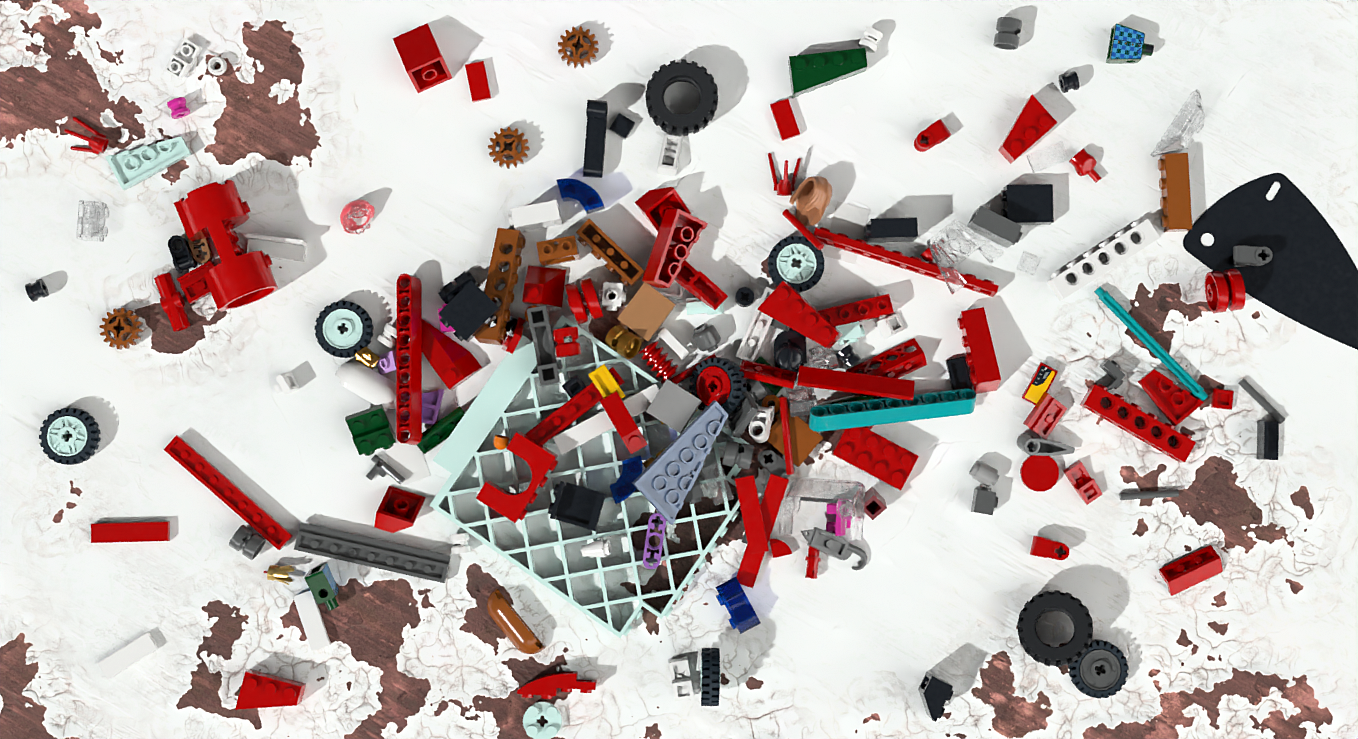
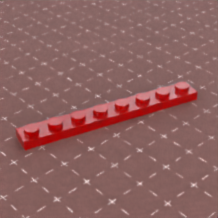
M176 435L165 447L164 451L278 550H281L292 538L293 535L179 435Z

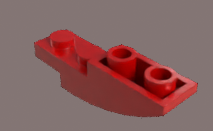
M578 671L552 673L527 682L517 690V694H522V698H533V695H541L542 699H553V696L557 695L558 688H561V692H572V689H580V693H592V690H596L597 680L577 679Z

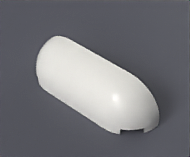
M347 361L338 368L335 376L341 379L339 383L376 406L382 404L385 411L388 408L395 409L396 411V383L357 361Z

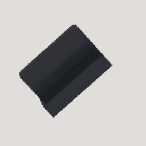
M1257 421V459L1278 460L1279 422Z

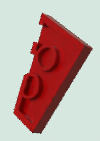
M1155 369L1137 381L1173 426H1177L1204 403L1190 395L1187 390L1175 385L1172 380Z

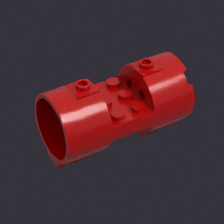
M232 180L224 181L225 184L222 185L217 182L204 185L187 193L188 198L185 200L180 198L179 201L174 203L188 239L194 241L211 237L222 263L214 266L203 275L217 309L221 312L256 302L278 289L271 272L270 265L273 263L269 254L265 255L262 250L245 253L243 248L237 244L240 240L233 229L245 223L250 218L248 212L251 211L247 201L243 202Z

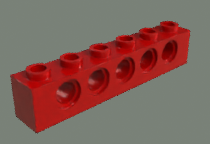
M1098 383L1089 387L1080 406L1179 463H1185L1196 444L1195 441L1191 440L1192 436L1185 432L1179 433L1175 431V426L1167 422L1163 424L1158 421L1156 415L1150 412L1148 414L1142 412L1140 406L1135 403L1129 404L1125 402L1123 396L1117 393L1114 395L1109 393L1108 388ZM1104 397L1109 401L1107 408L1101 405V400ZM1120 407L1124 408L1126 412L1123 418L1118 415ZM1136 417H1140L1142 419V425L1140 427H1137L1135 425ZM1154 426L1159 430L1157 437L1153 436L1151 432ZM1170 436H1173L1176 440L1173 447L1168 443Z

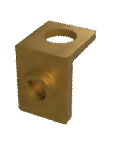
M367 347L355 353L357 357L355 361L364 364L372 370L380 360V357Z

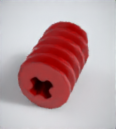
M655 341L638 354L644 353L641 359H649L646 365H654L651 371H659L656 377H663L661 381L663 384L666 379L671 378L676 373L678 365L671 366L673 359L666 360L668 353L661 354L664 348H656L659 342Z

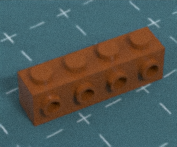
M588 219L576 231L577 236H579L577 240L584 247L588 245L592 249L591 254L596 259L600 260L602 258L606 262L604 266L611 273L616 272L619 274L620 277L618 279L626 287L628 284L633 287L644 276L645 271L592 220Z

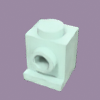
M859 321L836 326L843 334L838 340L839 346H843L844 341H847V344L858 342V338L865 336L864 327L859 325Z

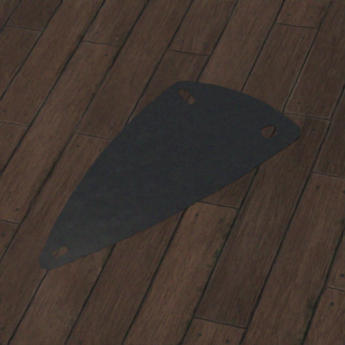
M1273 173L1239 186L1209 207L1183 239L1185 250L1211 270L1220 271L1223 274L1226 269L1237 268L1244 281L1245 293L1299 324L1358 350V270L1344 245L1325 218L1285 175ZM1275 182H1279L1280 188L1272 200H1267L1266 195ZM1209 233L1214 237V243L1211 246H1204L1201 243L1203 234ZM1234 246L1268 247L1272 251L1271 261L1262 266H1233ZM1261 253L1258 254V257H1261L1262 259L1265 258L1261 255Z

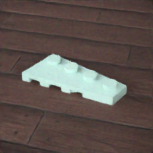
M180 136L157 142L154 145H146L135 150L108 155L105 158L122 189L127 190L190 156L192 153L183 137Z

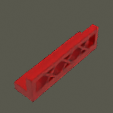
M915 338L845 371L852 373L860 371L867 375L898 379L926 366L927 362L923 350ZM912 346L916 349L910 353L905 352L907 348ZM890 356H898L897 359L893 361L888 360ZM873 364H881L880 367L876 369L871 368Z

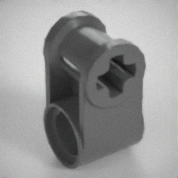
M1234 246L1233 266H1262L1271 261L1272 251L1268 247ZM1261 253V255L1265 258L1262 259L1261 257H1258V254Z
M763 450L759 453L758 462L770 473L785 478L789 477V475H786L785 459L779 457L771 450ZM770 454L771 462L764 463L765 458L763 456Z

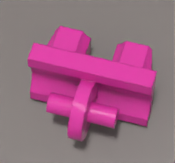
M836 501V503L827 504V514H836V522H827L826 532L833 533L835 536H845L846 528H852V521H858V517H852L853 509H847L846 516V501Z

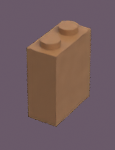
M644 282L617 319L621 321L619 323L621 327L627 330L632 329L642 342L645 340L649 342L676 307V304Z

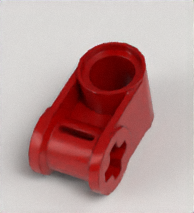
M939 119L917 135L914 140V147L919 152H925L935 145L942 143L952 134L944 122ZM921 140H922V141L926 140L927 143H926V144H925V143H922V144H921L920 141H921Z
M1033 536L1030 555L1065 560L1069 556V548L1061 542ZM1061 548L1063 550V554L1060 553L1058 556V553L1055 552V549Z

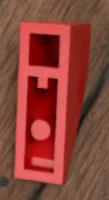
M617 391L599 400L630 454L648 445Z

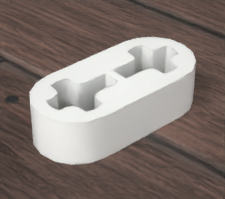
M663 328L657 334L682 360L689 354L667 329Z

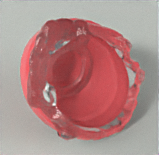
M355 200L346 204L340 214L343 230L350 234L359 235L364 233V230L370 229L375 214L374 206L370 205L366 200Z

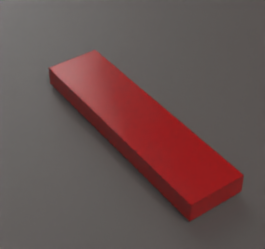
M753 474L735 478L749 553L755 554L769 551L755 476Z
M170 522L91 524V543L170 541Z

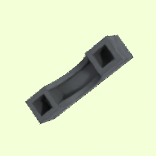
M546 305L527 309V315L535 347L540 386L559 384L561 379L548 308Z

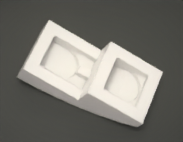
M687 657L668 660L675 702L693 699L694 693Z

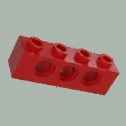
M889 294L819 310L834 327L894 313Z

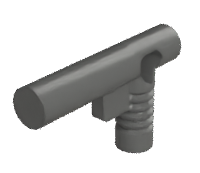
M375 454L371 460L375 465L366 475L368 479L372 480L378 473L381 477H385L386 474L390 475L399 484L404 482L405 478L378 455ZM379 461L383 463L380 467L378 466Z

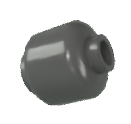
M704 323L694 329L695 333L692 338L700 351H708L710 353L718 348L717 344L721 341V337L714 325Z

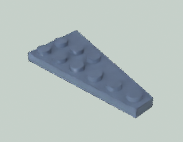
M713 401L632 482L671 525L674 524L675 517L679 509L682 508L688 491L691 490L704 465L703 462L707 454L712 449L711 446L716 436L719 435L728 417V413L717 401Z

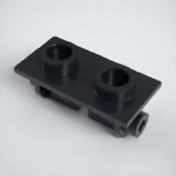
M464 271L454 279L457 283L456 286L449 282L440 289L441 291L438 294L445 304H448L471 280L476 285L479 284L470 271Z

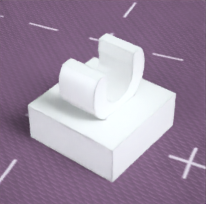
M291 372L277 376L278 384L273 387L277 394L279 392L289 394L300 389Z

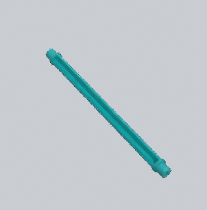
M1099 286L1094 291L1099 297L1098 299L1149 348L1195 397L1204 401L1209 396L1204 391V388L1163 349L1107 290L1105 291Z

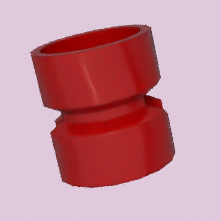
M577 327L553 330L554 341L558 344L555 346L557 358L581 354L580 343L576 341L579 338ZM569 338L570 342L564 343V339Z

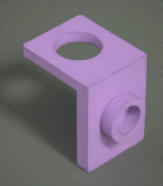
M397 350L379 355L380 360L377 363L379 374L383 375L397 370Z

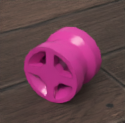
M184 97L175 98L167 102L168 108L172 111V119H179L190 114L189 108L185 105L186 99Z

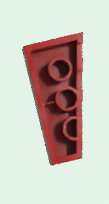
M666 209L642 281L656 288H670L682 268L681 264L690 255L689 251L694 243H697L700 233L707 227L708 223L680 209Z
M782 281L757 309L825 348L830 349L843 335L785 281Z

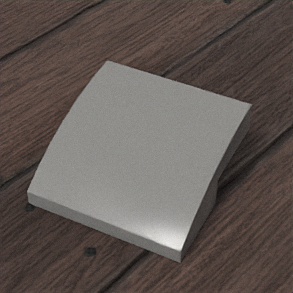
M666 379L646 412L681 434L702 401Z

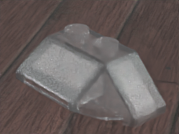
M1196 89L1190 94L1151 153V156L1156 157L1177 153L1185 148L1188 149L1194 141L1192 137L1195 133L1198 134L1204 126L1202 122L1206 117L1200 90Z

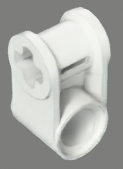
M756 404L758 411L750 422L749 433L756 442L763 443L769 438L774 418V406L761 407ZM758 429H763L760 435H755Z

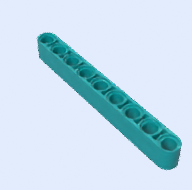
M957 389L914 394L913 401L887 397L818 405L810 409L809 428L813 431L821 432L966 415L974 412L977 395L972 389Z

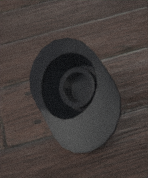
M794 330L782 331L777 335L774 342L775 367L798 373L799 366H804L805 361L804 340Z

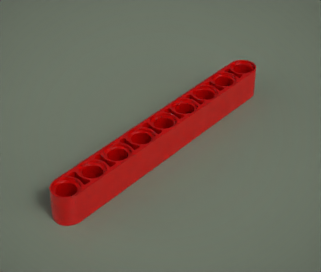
M404 273L397 279L396 436L400 443L417 445L422 438V284L418 277Z

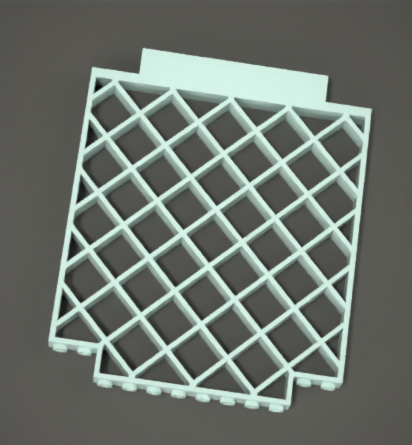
M561 315L552 328L553 336V330L565 328L566 325L577 327L579 337L585 336L592 341L595 363L567 368L565 357L560 358L562 369H559V374L564 375L565 382L569 379V372L598 368L603 364L607 366L624 363L631 368L635 390L624 391L625 396L634 395L646 389L638 388L636 372L651 383L656 384L659 390L663 386L662 383L563 315ZM522 334L513 354L509 352L506 354L434 457V462L452 474L429 506L619 638L622 635L627 636L632 629L630 625L632 620H638L643 613L642 606L660 619L664 616H669L673 610V607H671L672 603L675 600H680L684 594V591H682L683 587L686 584L690 585L695 578L693 573L696 568H702L706 562L704 557L707 552H713L717 546L715 541L718 536L722 538L728 530L726 525L729 520L732 522L739 514L737 511L740 506L739 499L730 511L724 480L736 486L731 476L736 477L741 468H738V465L735 464L728 475L723 476L718 447L726 446V442L717 443L715 438L711 447L714 448L719 477L701 480L699 483L706 484L720 481L725 510L696 515L694 504H690L692 516L675 520L674 524L693 520L698 545L697 550L669 555L664 533L663 547L665 556H661L660 561L666 560L671 589L645 594L641 592L637 565H642L643 560L636 561L631 532L647 529L648 524L630 528L625 498L641 496L643 494L635 492L624 495L619 465L645 461L650 457H656V454H650L646 426L661 424L660 420L645 422L643 413L639 414L641 423L636 425L638 428L642 427L643 437L648 444L645 446L647 456L618 461L613 432H617V430L612 428L603 433L609 434L613 456L612 463L585 467L580 445L577 447L579 469L552 473L549 470L546 475L548 477L551 500L554 503L556 495H553V477L581 472L583 486L589 488L586 471L614 466L619 496L605 498L604 502L620 499L626 529L598 534L596 531H592V535L564 540L561 521L555 520L559 541L531 546L526 516L548 513V509L527 512L521 521L525 547L503 550L496 545L493 523L509 519L506 517L492 519L490 507L483 503L486 520L466 524L457 517L454 495L480 491L485 484L481 456L509 452L514 481L497 483L496 485L499 487L514 485L516 493H520V483L530 482L532 477L519 479L515 454L506 448L479 452V450L501 418H503L505 435L510 438V443L512 438L508 417L536 413L539 424L542 421L541 411L557 409L566 403L540 407L535 382L539 375L538 373L533 374L537 368L534 342ZM597 345L617 359L600 362ZM530 378L535 408L506 413ZM697 409L692 418L698 417L702 411ZM576 420L572 423L573 427L577 425ZM724 426L722 427L721 431L733 438L734 440L732 441L738 442L741 445L743 443L749 444L741 438L733 437L730 430ZM550 439L543 446L547 448V444L555 443L554 439ZM475 457L480 487L452 492L451 490ZM447 496L450 512L441 506ZM727 514V517L703 550L697 520ZM658 516L659 522L654 523L655 527H659V524H663V521L660 520V516ZM487 524L489 539L473 529L472 526ZM622 533L627 534L632 562L603 567L601 557H596L598 568L570 573L565 544L593 539L594 542L600 537ZM560 545L565 574L544 578L536 573L532 550ZM526 551L529 567L511 554ZM700 554L676 589L670 559ZM649 558L646 561L652 563L657 562V559ZM632 566L638 595L609 600L604 571ZM599 572L604 601L583 605L575 600L571 577ZM566 579L568 594L549 581ZM673 594L661 612L643 600L645 598ZM639 600L638 606L622 629L618 630L614 627L610 605ZM605 606L608 622L590 609Z

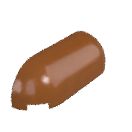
M496 588L488 598L487 610L502 632L516 649L524 654H536L545 649L546 647L498 588Z

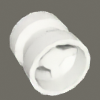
M866 27L864 31L865 36L860 40L858 46L865 48L867 52L875 53L877 43L881 41L883 34L874 28Z
M386 323L384 332L379 334L377 340L393 349L396 345L397 329Z
M469 533L450 535V541L453 542L452 554L471 552V547L468 545Z

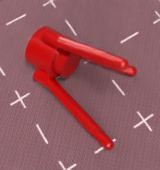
M73 117L72 119L96 136L92 135L90 138L65 129V133L88 141V146L91 147L71 146V150L91 152L97 155L100 152L104 153L109 143L106 135L99 133L83 121Z
M768 153L774 191H777L778 196H792V191H795L801 159H797L792 181L788 180V160H785L784 178L779 180L778 183L772 154Z

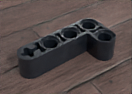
M587 100L583 177H603L608 114L607 101Z

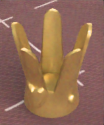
M270 565L268 571H264V573H267L268 580H277L289 585L287 582H293V580L288 577L289 574L286 572H293L294 568H290L292 565Z

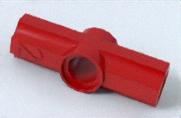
M171 273L158 275L154 280L161 296L160 304L169 317L173 331L177 332L187 329L191 325L184 309L185 302L181 293L177 291Z

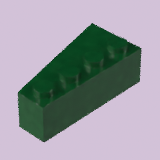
M865 48L789 56L788 66L792 99L820 87L828 86L839 80L865 72L868 67Z

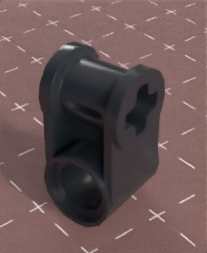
M178 235L170 237L168 247L176 271L180 274L188 268H197L198 263L193 257L188 239ZM181 240L183 245L177 250L175 243Z

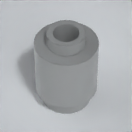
M975 461L969 472L973 479L988 487L991 484L995 485L999 479L998 470L982 461Z

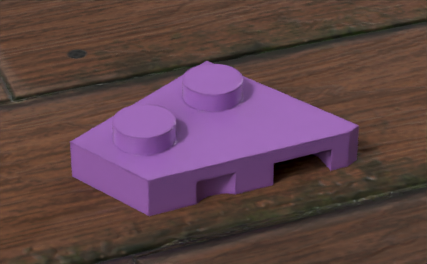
M444 389L422 393V423L429 425L437 423L445 392Z

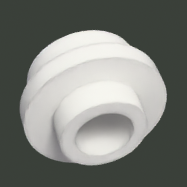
M215 56L208 61L207 67L210 73L219 76L225 73L227 63L222 57ZM220 63L221 67L219 69H215V65Z

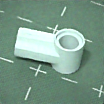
M697 297L685 298L687 315L724 313L723 303L714 310Z

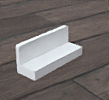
M245 234V238L248 239L247 253L262 250L265 255L269 254L270 258L305 262L307 243L303 240Z

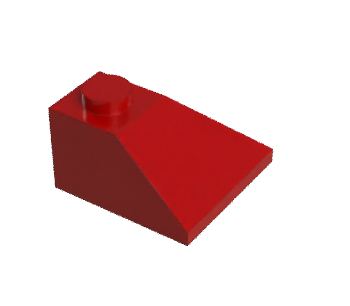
M674 187L649 190L635 201L637 207L657 232L666 209H680L691 214Z
M528 265L522 302L524 304L562 308L566 270Z
M389 486L376 512L374 528L395 533L412 527L426 497Z

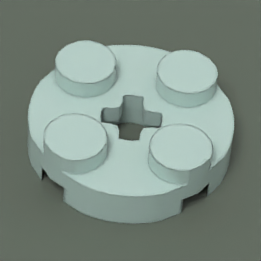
M538 701L532 704L523 717L524 729L527 735L533 739H551L556 736L562 725L560 711L547 701ZM541 716L548 720V723H545L544 726H540V723H537V719H540Z

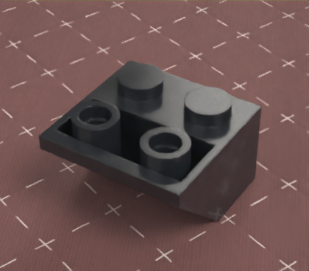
M926 672L918 690L927 716L936 722L937 718L940 719L945 711L943 706L946 700L949 701L954 691L951 684Z

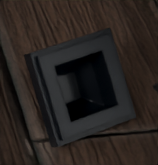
M578 375L569 378L562 387L572 398L586 388V385Z

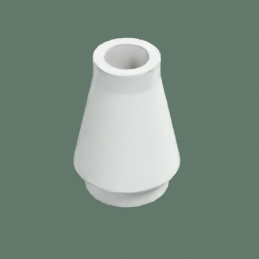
M602 538L587 545H582L583 557H607V555H611L610 541Z

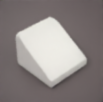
M897 312L876 323L884 339L905 330Z

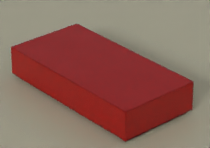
M484 61L465 64L472 102L492 99Z
M785 99L770 104L781 140L784 141L799 136L800 132L789 100Z

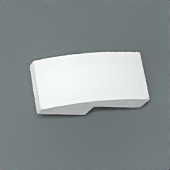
M183 38L176 53L171 55L164 71L178 80H182L203 47L188 38Z

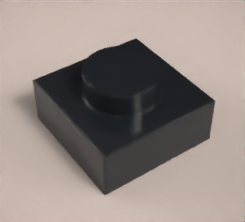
M619 113L609 130L626 140L635 126V122Z

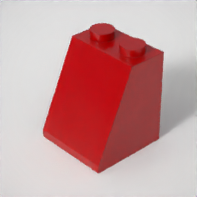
M428 23L393 38L406 72L417 93L452 79V75Z

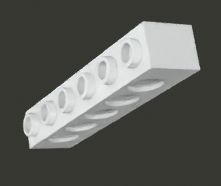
M1149 219L1135 221L1131 224L1132 228L1127 232L1123 229L1115 234L1116 239L1111 242L1109 239L1099 244L1100 249L1094 252L1091 249L1083 254L1084 259L1078 262L1075 259L1067 264V270L1063 272L1058 270L1050 275L1052 279L1048 283L1059 301L1158 240L1160 236ZM1132 233L1138 236L1137 243L1131 240ZM1116 243L1122 246L1121 253L1115 250ZM1100 253L1106 256L1107 260L1105 263L1100 262ZM1083 264L1090 266V273L1083 271ZM1067 274L1074 276V283L1067 281Z

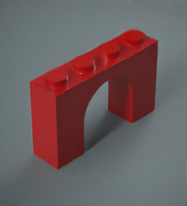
M520 431L515 433L506 449L525 460L530 466L532 479L529 487L523 492L511 493L488 480L476 497L477 500L514 523L519 519L521 521L524 519L528 512L526 507L529 503L533 504L538 496L536 493L539 486L543 488L548 480V477H546L549 470L553 471L559 462L556 460L557 454Z

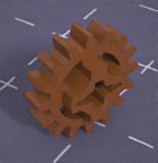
M580 26L579 30L572 27V32L565 30L566 36H560L563 42H558V47L562 48L558 50V53L564 54L561 60H567V66L573 63L575 69L578 64H581L582 68H584V63L586 62L591 65L590 59L596 60L594 53L599 52V48L595 47L599 45L598 41H593L595 34L589 35L590 29L584 32L582 26ZM583 38H587L591 45L585 43ZM580 41L581 48H579L578 53H576L575 47L578 46ZM566 50L572 52L573 58L567 54Z
M510 127L507 128V131L500 128L501 133L494 132L495 139H489L493 143L488 145V149L492 150L489 156H495L493 162L497 163L499 161L501 168L504 164H506L507 169H510L512 164L517 168V162L523 164L522 158H528V155L525 153V151L530 150L528 146H525L529 143L528 139H523L524 133L518 134L519 130L517 128L513 132ZM506 136H513L511 139L504 138ZM499 142V143H500V150H498V153H497L496 147H497V143ZM521 143V152L519 154L517 151V147ZM505 146H511L512 151L506 150ZM506 157L514 158L512 160H505Z
M115 308L113 309L114 314L107 312L108 318H102L105 324L99 326L104 329L100 335L106 336L103 341L105 343L110 342L109 346L112 348L116 346L119 350H122L123 347L130 349L129 344L136 345L135 339L141 340L138 333L144 331L139 329L143 322L137 321L139 315H133L134 311H127L125 308H121L119 311ZM119 327H124V330L119 331Z

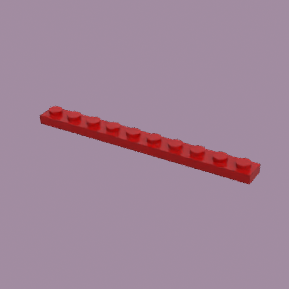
M815 228L813 232L826 245L991 297L998 291L999 285H995L993 281L988 279H976L975 275L968 273L964 275L958 273L953 268L945 269L939 267L940 265L934 262L926 263L915 256L907 257L902 252L896 250L891 252L885 250L881 245L872 246L866 244L867 242L862 239L853 240L843 233L834 234L827 228Z

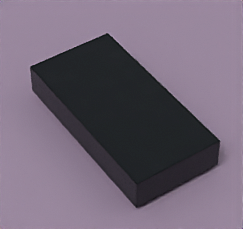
M965 356L945 360L952 390L972 389Z

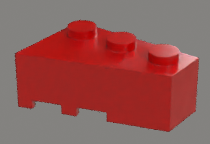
M1031 95L998 151L1011 164L1058 122Z
M250 669L244 674L235 710L296 706L302 702L306 683Z

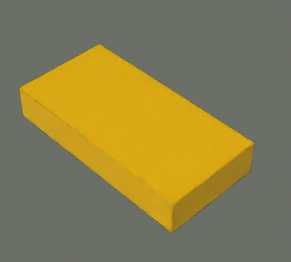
M605 364L588 374L603 398L614 391H617L621 399L625 397V394Z

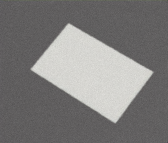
M837 201L829 229L830 232L834 234L843 233L853 240L862 239L870 210ZM826 244L823 251V256L851 264H856L858 254Z
M393 428L396 443L390 449L385 450L390 466L405 478L402 484L397 482L398 488L431 476L423 452L417 445L400 443L397 440L396 428Z

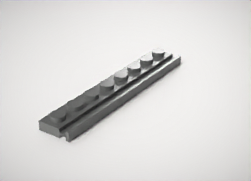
M300 522L294 550L440 583H445L451 558V555L304 522Z

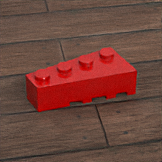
M984 307L961 311L960 317L957 318L959 330L962 329V345L966 350V362L969 366L973 390L976 394L997 391L1001 382V376Z

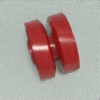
M1237 268L1226 269L1223 274L1220 271L1208 272L1206 274L1205 294L1212 313L1226 312L1227 308L1230 311L1244 308L1246 300L1245 286L1242 275Z
M591 277L581 279L580 284L583 292H579L578 286L574 282L565 285L568 295L567 300L578 325L588 321L587 309H589L593 319L604 317Z

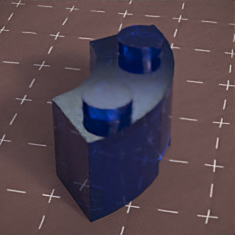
M570 178L556 180L563 202L572 201L578 203L584 208L586 214L605 209L599 194L586 183Z
M641 455L622 461L623 470L621 476L615 483L610 485L615 504L626 500L637 489L632 482L643 472Z
M737 577L716 587L719 593L716 595V598L721 606H726L731 616L728 620L733 629L737 628L740 634L761 623Z

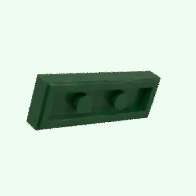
M459 406L422 433L421 441L417 444V447L426 454L447 439L464 416L465 411Z

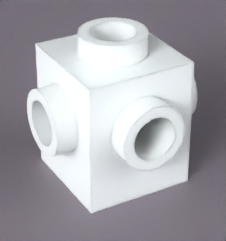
M604 282L603 290H599V302H602V307H606V310L617 311V308H622V304L626 303V292H623V283ZM610 295H616L615 299H609Z

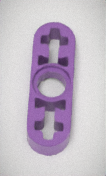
M660 513L652 514L648 521L643 564L648 569L657 568L661 560L666 519ZM656 516H660V520L663 521V524H659L658 530H662V534L657 532L650 533V528L653 530L655 528L652 519H655ZM653 535L660 538V544L656 547L649 544V538ZM647 548L652 550L659 549V553L655 552L654 559H657V563H653V566H650L649 562L646 561V558H650L651 551L647 552Z

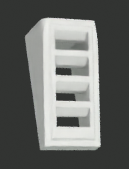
M664 134L657 173L676 176L683 142L682 136ZM667 142L678 143V145H669ZM665 150H673L676 151V153L667 152ZM664 157L673 158L674 161L664 159Z

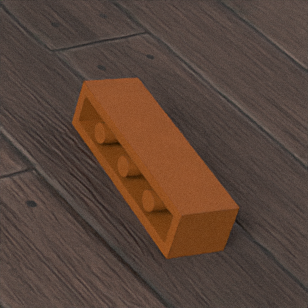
M1188 153L1164 154L1158 160V170L1161 171L1159 189L1162 190L1160 207L1163 208L1161 226L1164 227V232L1189 231L1192 229Z

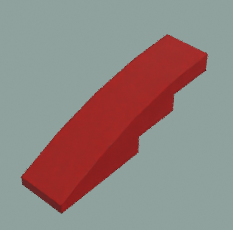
M686 260L683 261L681 264L682 268L674 280L703 303L716 310L728 298V295L701 271L698 272Z

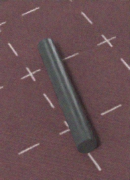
M1244 378L1238 383L1279 424L1285 421V418Z
M1178 489L1123 492L1119 494L1120 500L1178 497L1179 491Z

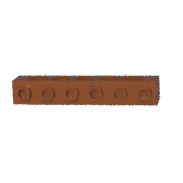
M497 229L484 293L495 304L501 302L499 306L501 310L475 335L474 338L480 343L502 346V342L506 338V323L510 320L511 314L509 308L510 304L514 301L513 289L514 285L518 282L517 270L522 263L521 251L526 244V239L520 230ZM513 247L510 253H506L508 248ZM509 265V268L502 272L503 267ZM501 284H505L503 289L498 290ZM497 320V324L490 327L492 321Z

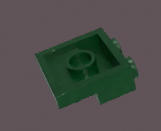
M382 404L345 417L359 455L370 456L375 450L380 448L387 450L396 443L395 433Z

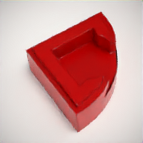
M769 539L773 558L792 554L791 549L785 542L779 539Z

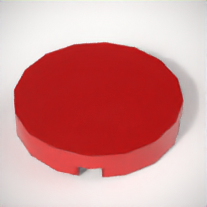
M1031 455L1021 465V480L1028 489L1035 492H1045L1057 483L1059 468L1056 461L1050 456Z

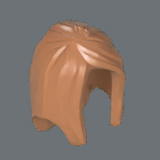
M808 177L791 196L789 203L793 205L796 201L795 217L804 226H814L821 220L832 198V186L824 177Z

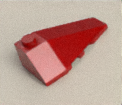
M422 319V353L448 389L453 390L479 371L482 366L470 351Z

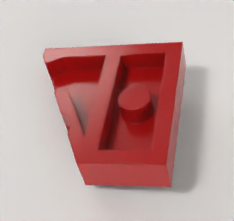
M518 316L509 335H506L505 340L502 342V349L513 354L522 337L525 319Z

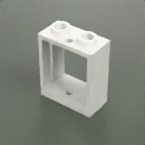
M557 200L511 208L512 214H508L512 229L515 228L521 232L562 224Z

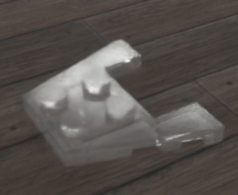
M956 219L927 241L952 295L967 283L955 270L958 264L976 250H979L990 264L1005 253L1003 249H997L992 246L989 240H983L975 235L973 230Z

